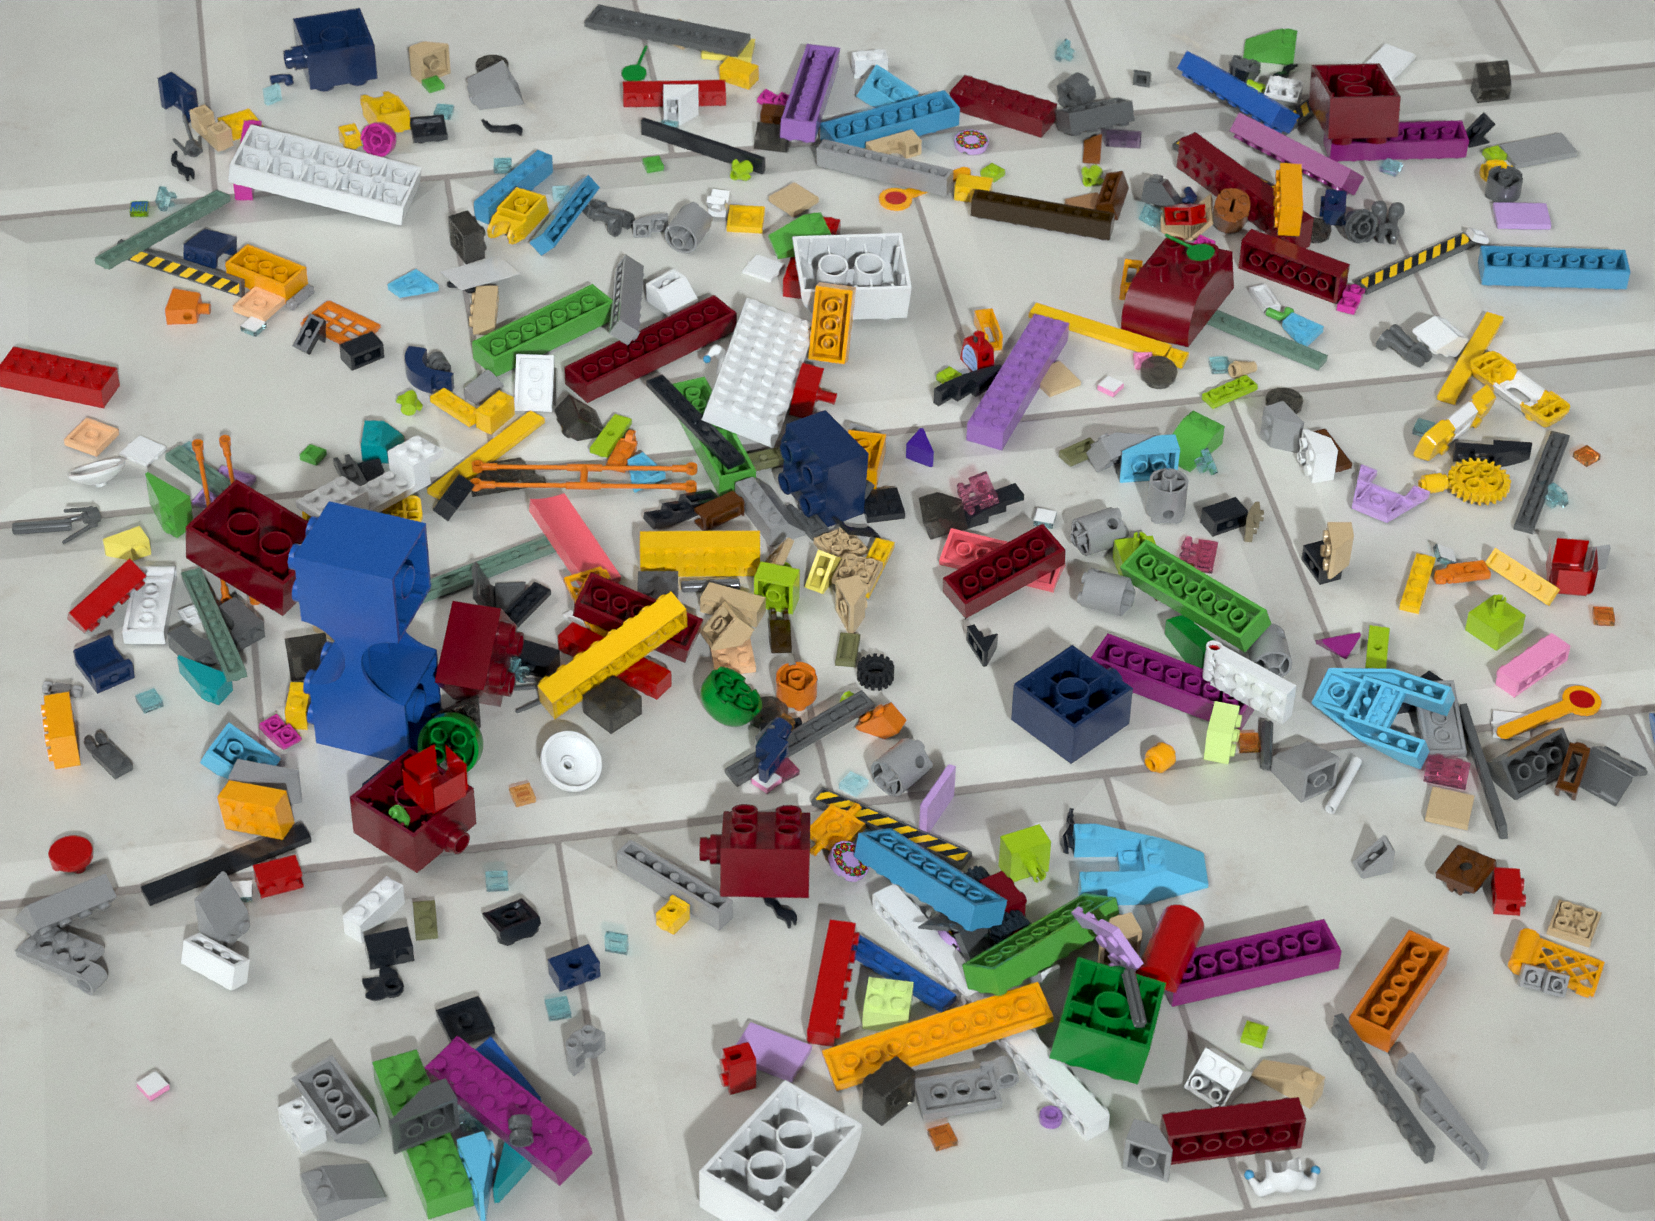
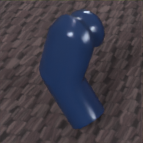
M291 74L269 76L271 84L285 82L286 86H291L294 83V77Z
M1186 187L1184 189L1185 197L1181 201L1183 204H1193L1197 201V196L1191 187Z

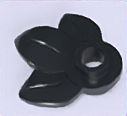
M381 966L379 977L362 979L363 987L368 991L365 998L372 1001H380L387 997L396 998L404 992V984L398 978L397 971L388 966Z

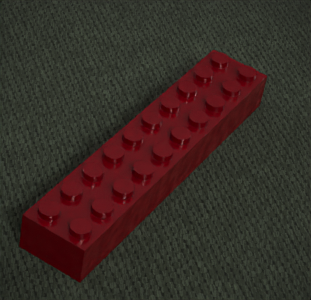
M1194 132L1179 139L1177 168L1216 197L1223 189L1233 188L1243 191L1249 196L1250 211L1247 220L1270 236L1304 248L1310 247L1314 217L1303 210L1300 235H1278L1277 228H1274V188L1198 133Z
M712 295L640 330L635 341L632 340L628 345L619 340L565 366V384L585 402L589 403L734 332L737 324V312L717 296Z

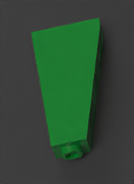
M1183 615L1167 619L1165 636L1186 663L1203 669L1206 644L1215 639Z

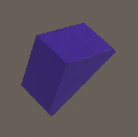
M920 428L906 443V458L927 467H933L934 451L924 428Z

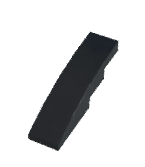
M1002 365L972 371L934 388L933 403L940 406L950 399L958 402L969 394L975 397L979 396L989 389Z
M1016 483L996 489L961 507L946 517L945 523L950 529L953 528L961 531L986 524L990 516L1006 512L1007 505L1024 501V493Z
M712 489L680 494L678 501L662 503L661 510L644 512L643 519L652 529L671 526L698 516L694 508L719 496Z

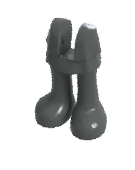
M594 200L591 202V205H587L583 210V213L589 219L608 224L607 231L613 237L620 235L622 227L627 230L632 228L633 221H635L633 213L627 210L610 208L607 202Z
M1376 201L1371 206V212L1378 221L1376 228L1378 242L1384 243L1385 236H1390V244H1396L1400 236L1398 221L1403 217L1405 207L1400 202L1391 204L1388 211L1389 223H1386L1387 205L1384 201Z
M1393 324L1389 330L1386 329L1376 342L1377 349L1383 351L1390 346L1397 350L1407 362L1416 367H1422L1425 362L1427 363L1432 359L1430 351L1421 342H1414L1397 324Z

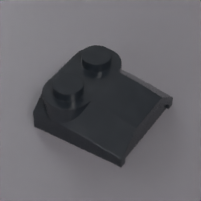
M523 898L482 913V917L496 934L497 942L505 946L512 945L524 938L533 937L539 931V926L541 925L540 916Z

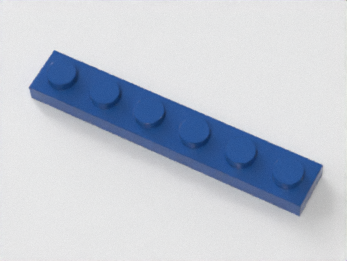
M860 935L858 946L854 945L853 949L856 950L855 960L886 979L914 982L913 996L940 1013L946 1011L956 1001L955 993Z

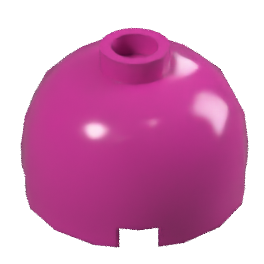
M374 122L362 130L361 140H363L364 144L363 149L368 154L383 157L390 154L395 148L397 142L396 133L390 125L384 122Z

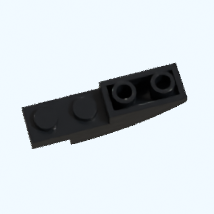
M1493 440V445L1455 442L1453 462H1462V459L1469 462V458L1476 461L1479 458L1482 462L1487 459V463L1494 461V466L1501 465V467L1515 465L1530 459L1532 442Z

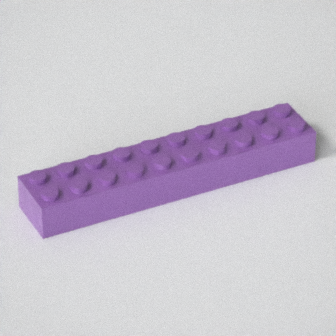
M815 44L806 45L781 118L780 138L790 141L801 140L805 143L815 142L839 67L840 48Z
M1034 314L967 423V441L1003 450L1039 390L1040 383L1051 364L1055 363L1066 345L1069 323Z

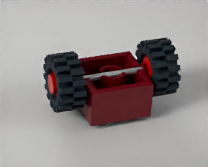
M974 866L973 870L968 868L967 873L963 872L1007 900L1002 925L992 926L990 929V936L996 944L1031 924L1025 914L1027 903L1025 894L1018 890L1013 880L1007 877L1003 871L990 875L982 866Z

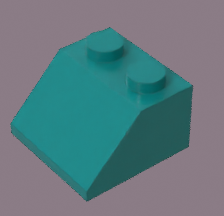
M365 420L361 440L362 462L379 458L381 463L389 464L388 451L404 443L405 436L385 421Z

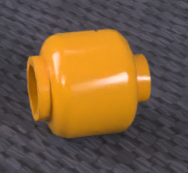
M1159 742L1145 753L1146 767L1152 772H1165L1176 762L1174 748L1164 742Z

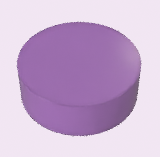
M1045 1106L1040 1110L1039 1122L1043 1127L1055 1129L1062 1124L1063 1113L1058 1107Z

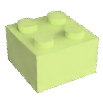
M1215 701L1207 729L1204 760L1229 764L1230 756H1235L1237 744H1234V742L1239 741L1240 730L1237 727L1240 728L1242 715H1239L1240 706Z
M869 977L863 1008L862 1029L885 1031L909 1023L914 982Z

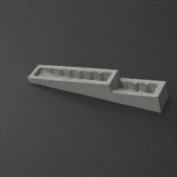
M1413 1052L1399 1059L1396 1075L1421 1099L1419 1109L1480 1170L1485 1169L1489 1152Z

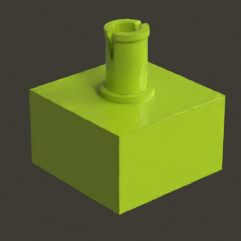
M1136 532L1133 538L1114 540L1113 560L1119 575L1123 576L1120 566L1146 539L1156 545L1153 535L1146 536L1145 533L1139 532L1138 537V532Z
M761 561L754 576V594L766 597V609L771 610L775 608L776 611L783 613V609L788 608V614L793 615L799 601L800 569L792 568L787 562L782 566Z
M1500 594L1492 595L1468 612L1465 631L1495 651L1522 633L1526 617L1524 613L1507 603L1506 597L1503 598V595Z
M1037 824L1000 836L998 866L1013 882L1032 877L1034 882L1039 883V880L1041 882L1046 878L1045 872L1049 871L1051 840L1041 825Z

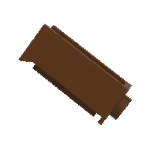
M731 491L694 508V511L701 517L695 520V524L702 531H709L740 515L744 516L745 504L743 498L734 491Z
M1570 742L1555 787L1556 796H1559L1560 791L1572 794L1571 800H1576L1590 757L1591 748L1587 747V745L1580 742ZM1572 754L1582 756L1574 783L1564 781Z

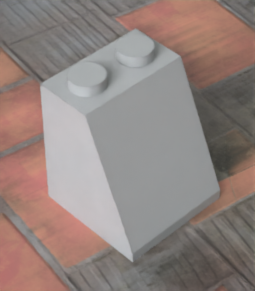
M503 60L467 78L469 98L472 104H476L480 110L524 104L519 85Z
M1307 741L1273 756L1271 772L1302 803L1335 788L1340 758Z

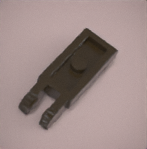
M772 608L770 620L771 653H792L788 608L783 609L784 620H776L777 611L775 608Z

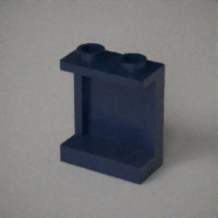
M173 72L157 78L161 107L166 110L175 106L182 111V115H186V119L190 123L189 110L198 107L196 89Z
M208 229L202 230L183 245L184 260L213 269L218 267V257L222 254L234 256L237 253L236 236Z
M110 635L73 650L75 665L97 694L135 678L133 663L129 658L124 660L114 647L113 639Z

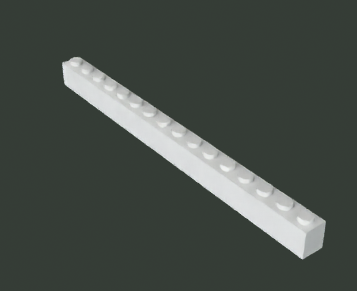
M892 884L873 894L872 909L945 988L956 994V1000L961 1006L994 996L992 993H979L978 991L968 989L962 964L966 963L964 957L959 953L955 945H948L940 937L938 930L918 928V926L930 920V918L920 911L918 905L908 898L904 890L900 889L896 884ZM1030 1029L994 1041L1007 1056L1013 1058L1015 1065L1045 1098L1062 1111L1066 1121L1085 1141L1108 1130L1110 1114L1107 1108L1097 1102L1093 1093L1084 1088L1079 1078L1071 1074L1064 1062L1049 1058L1051 1048L1045 1046L1035 1031Z

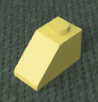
M140 526L103 539L106 556L125 560L130 558L134 561L151 555L149 539Z
M818 550L805 588L824 594L832 584V577L842 558Z

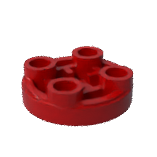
M77 835L58 839L51 845L48 852L54 871L74 872L76 874H81L86 870V866L92 861L94 855L90 841Z

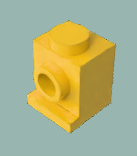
M355 123L338 127L339 141L343 144L344 148L355 150L362 146L361 134ZM352 131L351 135L346 136L345 132Z
M671 895L670 900L656 913V925L660 929L674 935L690 920V904Z

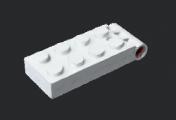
M138 566L147 576L144 580L146 584L139 591L134 589L129 594L131 597L128 600L122 631L124 644H166L176 587V566Z
M1212 640L1206 644L1203 678L1210 682V685L1282 725L1292 716L1296 685L1230 650L1219 641Z

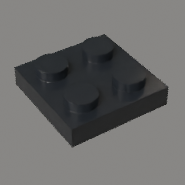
M444 114L410 118L413 143L448 140Z
M897 487L872 490L864 502V516L867 523L905 519V510Z
M479 996L436 1010V1016L449 1042H452L457 1036L466 1043L495 1034V1027Z

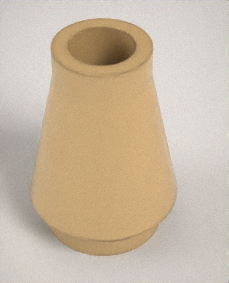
M1233 361L1228 367L1229 375L1235 379L1257 371L1255 361Z

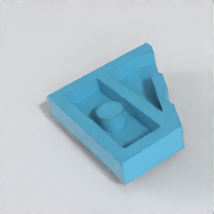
M415 269L390 282L388 290L397 297L403 298L439 291V285Z
M1293 312L1282 322L1283 329L1295 342L1307 347L1323 333L1324 326Z
M644 452L627 459V466H658ZM629 471L632 484H655L666 478L664 471ZM633 489V492L636 493L642 489Z

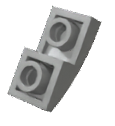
M668 213L654 214L633 221V238L651 237L653 232H665L668 226Z
M1522 963L1517 985L1565 998L1570 975Z

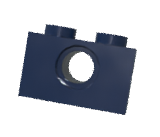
M1326 189L1325 196H1321L1319 217H1323L1322 224L1342 226L1346 211L1347 191Z
M589 944L548 959V972L559 992L601 977L600 961Z

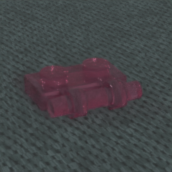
M987 471L969 477L970 484L964 485L962 482L957 484V494L963 500V508L969 515L975 513L974 507L978 504L981 509L999 503ZM974 492L975 496L969 497Z
M1186 536L1181 545L1182 552L1179 554V559L1188 564L1193 563L1194 567L1203 573L1212 574L1218 542L1199 539L1198 544H1193V538Z
M1429 754L1423 782L1465 790L1471 763L1464 762L1460 758L1455 760L1445 758L1441 754L1437 756Z

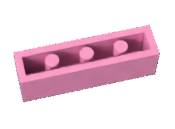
M1553 633L1545 638H1541L1538 643L1528 647L1522 654L1515 656L1505 666L1502 665L1497 670L1495 685L1515 698L1566 662L1570 645Z

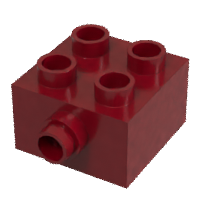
M452 600L435 683L452 699L501 707L503 696L511 697L514 691L516 677L514 672H509V666L512 656L519 657L521 655L524 633L517 631L518 627L500 608Z
M409 749L351 795L350 806L353 832L418 873L443 851L455 854L462 853L470 841V835L467 831L477 823L474 788L468 785L464 798L435 814L432 812L426 813L405 793L402 769L405 771L404 761L417 754L412 749ZM437 766L439 773L443 775L446 770ZM395 805L404 807L410 816L408 829L405 828L403 822L399 824L396 818L393 819L389 815L391 807Z
M740 804L734 806L732 811H723L722 834H710V838H707V836L700 837L699 861H710V865H720V897L809 898L811 813H803L800 807L794 805L779 806L776 808V812H758L756 806Z

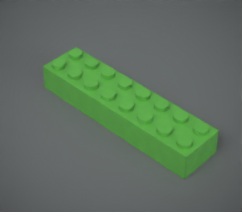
M591 284L472 341L473 359L485 370H490L496 377L516 368V354L543 355L610 322L612 299L595 285Z
M700 377L674 383L673 385L703 415L712 392L706 378ZM680 421L719 496L731 491L735 492V482L750 477L756 478V469L736 433L713 425L745 458L744 464L728 470Z
M1147 539L1120 566L1123 576L1130 577L1133 586L1243 652H1246L1271 625L1266 609Z
M1083 893L962 964L968 989L978 991L979 993H992L995 996L1004 995L1008 989L1021 985L1025 979L1036 976L1040 970L1051 967L1055 961L1066 958L1070 952L1084 947L1085 943L1095 940L1097 935L1092 929L1082 928L1071 912L1076 907H1080L1083 909L1082 912L1084 914L1090 912L1098 921L1103 919L1109 922L1112 917L1120 915L1116 897Z
M417 1049L372 1062L374 1081L389 1120L423 1087L431 1084ZM450 1132L402 1151L428 1220L474 1206L472 1186Z

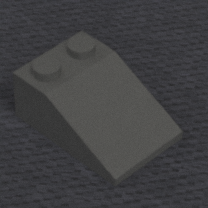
M446 1078L423 1087L389 1121L393 1153H400L460 1128L457 1097Z

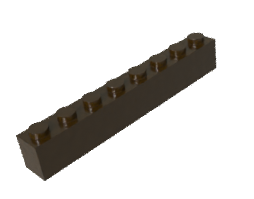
M975 189L971 199V216L980 219H990L997 222H1007L1014 225H1024L1031 228H1041L1048 231H1058L1109 241L1113 233L1115 213L980 189Z

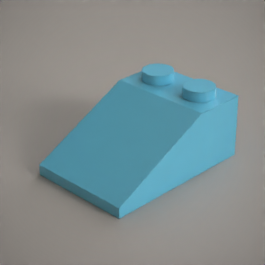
M876 64L856 97L870 106L882 107L916 98L919 92Z
M1176 435L1154 436L1123 450L1119 482L1150 481L1152 473L1159 469L1171 468L1178 470L1180 447Z
M228 723L208 748L200 763L216 775L229 779L237 759L276 766L281 758L231 723Z
M482 1131L457 1139V1149L472 1186L474 1206L480 1221H486L494 1179L493 1168H496V1162L492 1154L495 1153L493 1142L491 1139L487 1140L485 1132Z

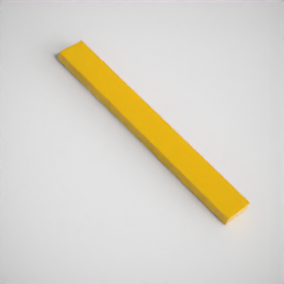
M1037 302L1029 312L1028 318L1032 319L1034 314L1061 320L1069 323V331L1132 351L1152 352L1153 357L1165 360V357L1172 348L1170 344Z
M1486 312L1439 391L1437 400L1452 405L1456 404L1473 375L1470 368L1471 361L1487 351L1504 321L1503 316Z
M530 410L428 487L427 494L440 500L459 474L470 481L479 474L472 471L473 461L481 460L483 463L495 462L545 423V418Z

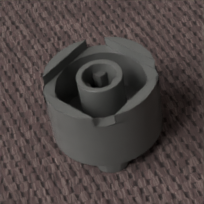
M1077 72L1058 84L1059 105L1062 107H1072L1092 103L1096 99V91L1094 86H1090L1088 83V77Z
M1501 166L1493 167L1488 173L1485 197L1499 203H1513L1520 198L1523 184L1522 173L1511 166H1507V168H1501Z

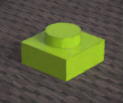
M1498 145L1483 149L1482 155L1487 160L1497 159L1504 161L1507 159V154Z
M991 163L981 170L980 176L993 178V183L1005 176V169Z
M949 366L936 374V380L943 384L963 374Z
M1247 1021L1240 1043L1262 1049L1269 1027Z

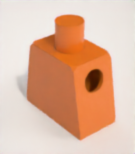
M175 288L172 289L165 308L167 325L196 324L200 314L210 315L211 304L202 303L200 293Z

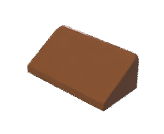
M1102 134L1084 140L1083 163L1100 164Z

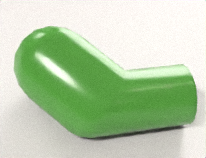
M1269 307L1266 311V316L1277 321H1283L1292 312L1294 313V309L1285 307L1284 312H1279Z
M401 805L391 807L389 815L393 819L396 818L399 824L403 822L405 828L408 829L410 816Z

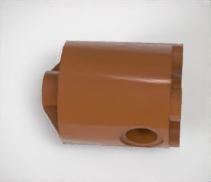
M1223 189L1215 200L1212 212L1214 226L1219 231L1233 234L1243 229L1250 211L1249 196L1239 189Z

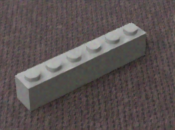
M633 840L628 841L617 851V870L668 901L670 896L674 895L690 904V914L718 931L733 918L732 899L720 897V892Z

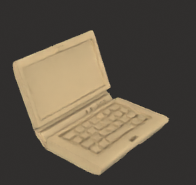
M1209 194L1199 203L1205 204L1207 222L1196 225H1166L1164 210L1166 206H1161V232L1171 236L1182 237L1184 240H1196L1199 235L1213 225L1212 195ZM1174 211V217H1175V218H1176V213H1179L1180 211Z

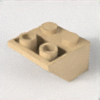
M1327 522V528L1323 530L1324 545L1320 547V555L1324 557L1323 570L1327 572L1328 579H1332L1349 566L1354 539L1352 522Z

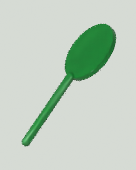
M647 45L644 47L637 64L628 65L622 69L621 75L624 80L641 81L646 77L647 71L640 64L647 51Z
M1165 234L1166 238L1188 247L1187 256L1192 260L1204 261L1214 255V248L1210 245L1196 244L1192 246L1169 234Z

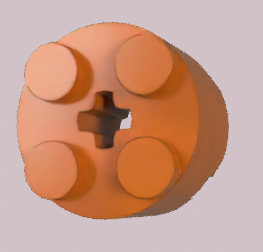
M796 662V665H789V663L782 665L776 673L777 702L786 707L794 708L796 711H803L807 706L811 705L817 698L818 679L815 669L804 662Z

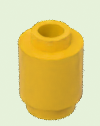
M1441 473L1422 475L1420 480H1418V487L1430 491V494L1443 492L1449 486L1447 475Z

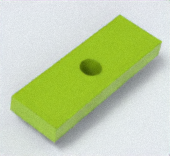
M1247 375L1241 376L1238 379L1203 393L1201 399L1212 409H1215L1256 391L1258 384Z
M614 414L591 445L590 453L608 458L617 442L632 425V419Z
M1369 626L1365 668L1386 669L1390 628Z

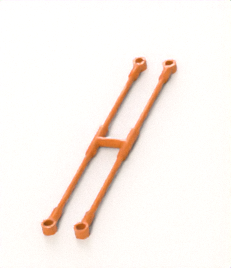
M222 435L219 438V445L223 449L230 483L232 484L235 478L231 462V438L228 435ZM195 439L192 441V450L195 452L196 460L199 463L206 506H208L211 500L203 463L204 444L201 439ZM220 579L221 604L232 599L229 594L226 582ZM249 596L250 604H260V602L256 601L255 599Z
M475 460L472 462V471L474 473H481L487 470L497 471V469L567 470L580 472V482L504 483L481 481L479 478L470 480L475 485L472 491H480L485 488L516 487L566 488L572 490H601V488L671 489L691 493L697 491V483L694 480H688L686 483L606 484L588 482V472H602V470L672 471L687 473L692 476L697 474L698 468L694 462H689L686 465L609 466L602 464L508 465L483 463L481 460Z

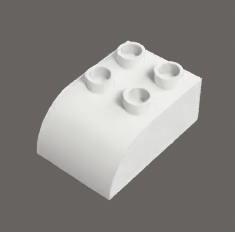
M902 233L792 236L803 304L811 313H813L816 285L822 282L856 287L853 320L907 318L912 287Z
M785 1080L699 1171L700 1207L722 1221H806L833 1192L847 1171L860 1140L862 1124Z

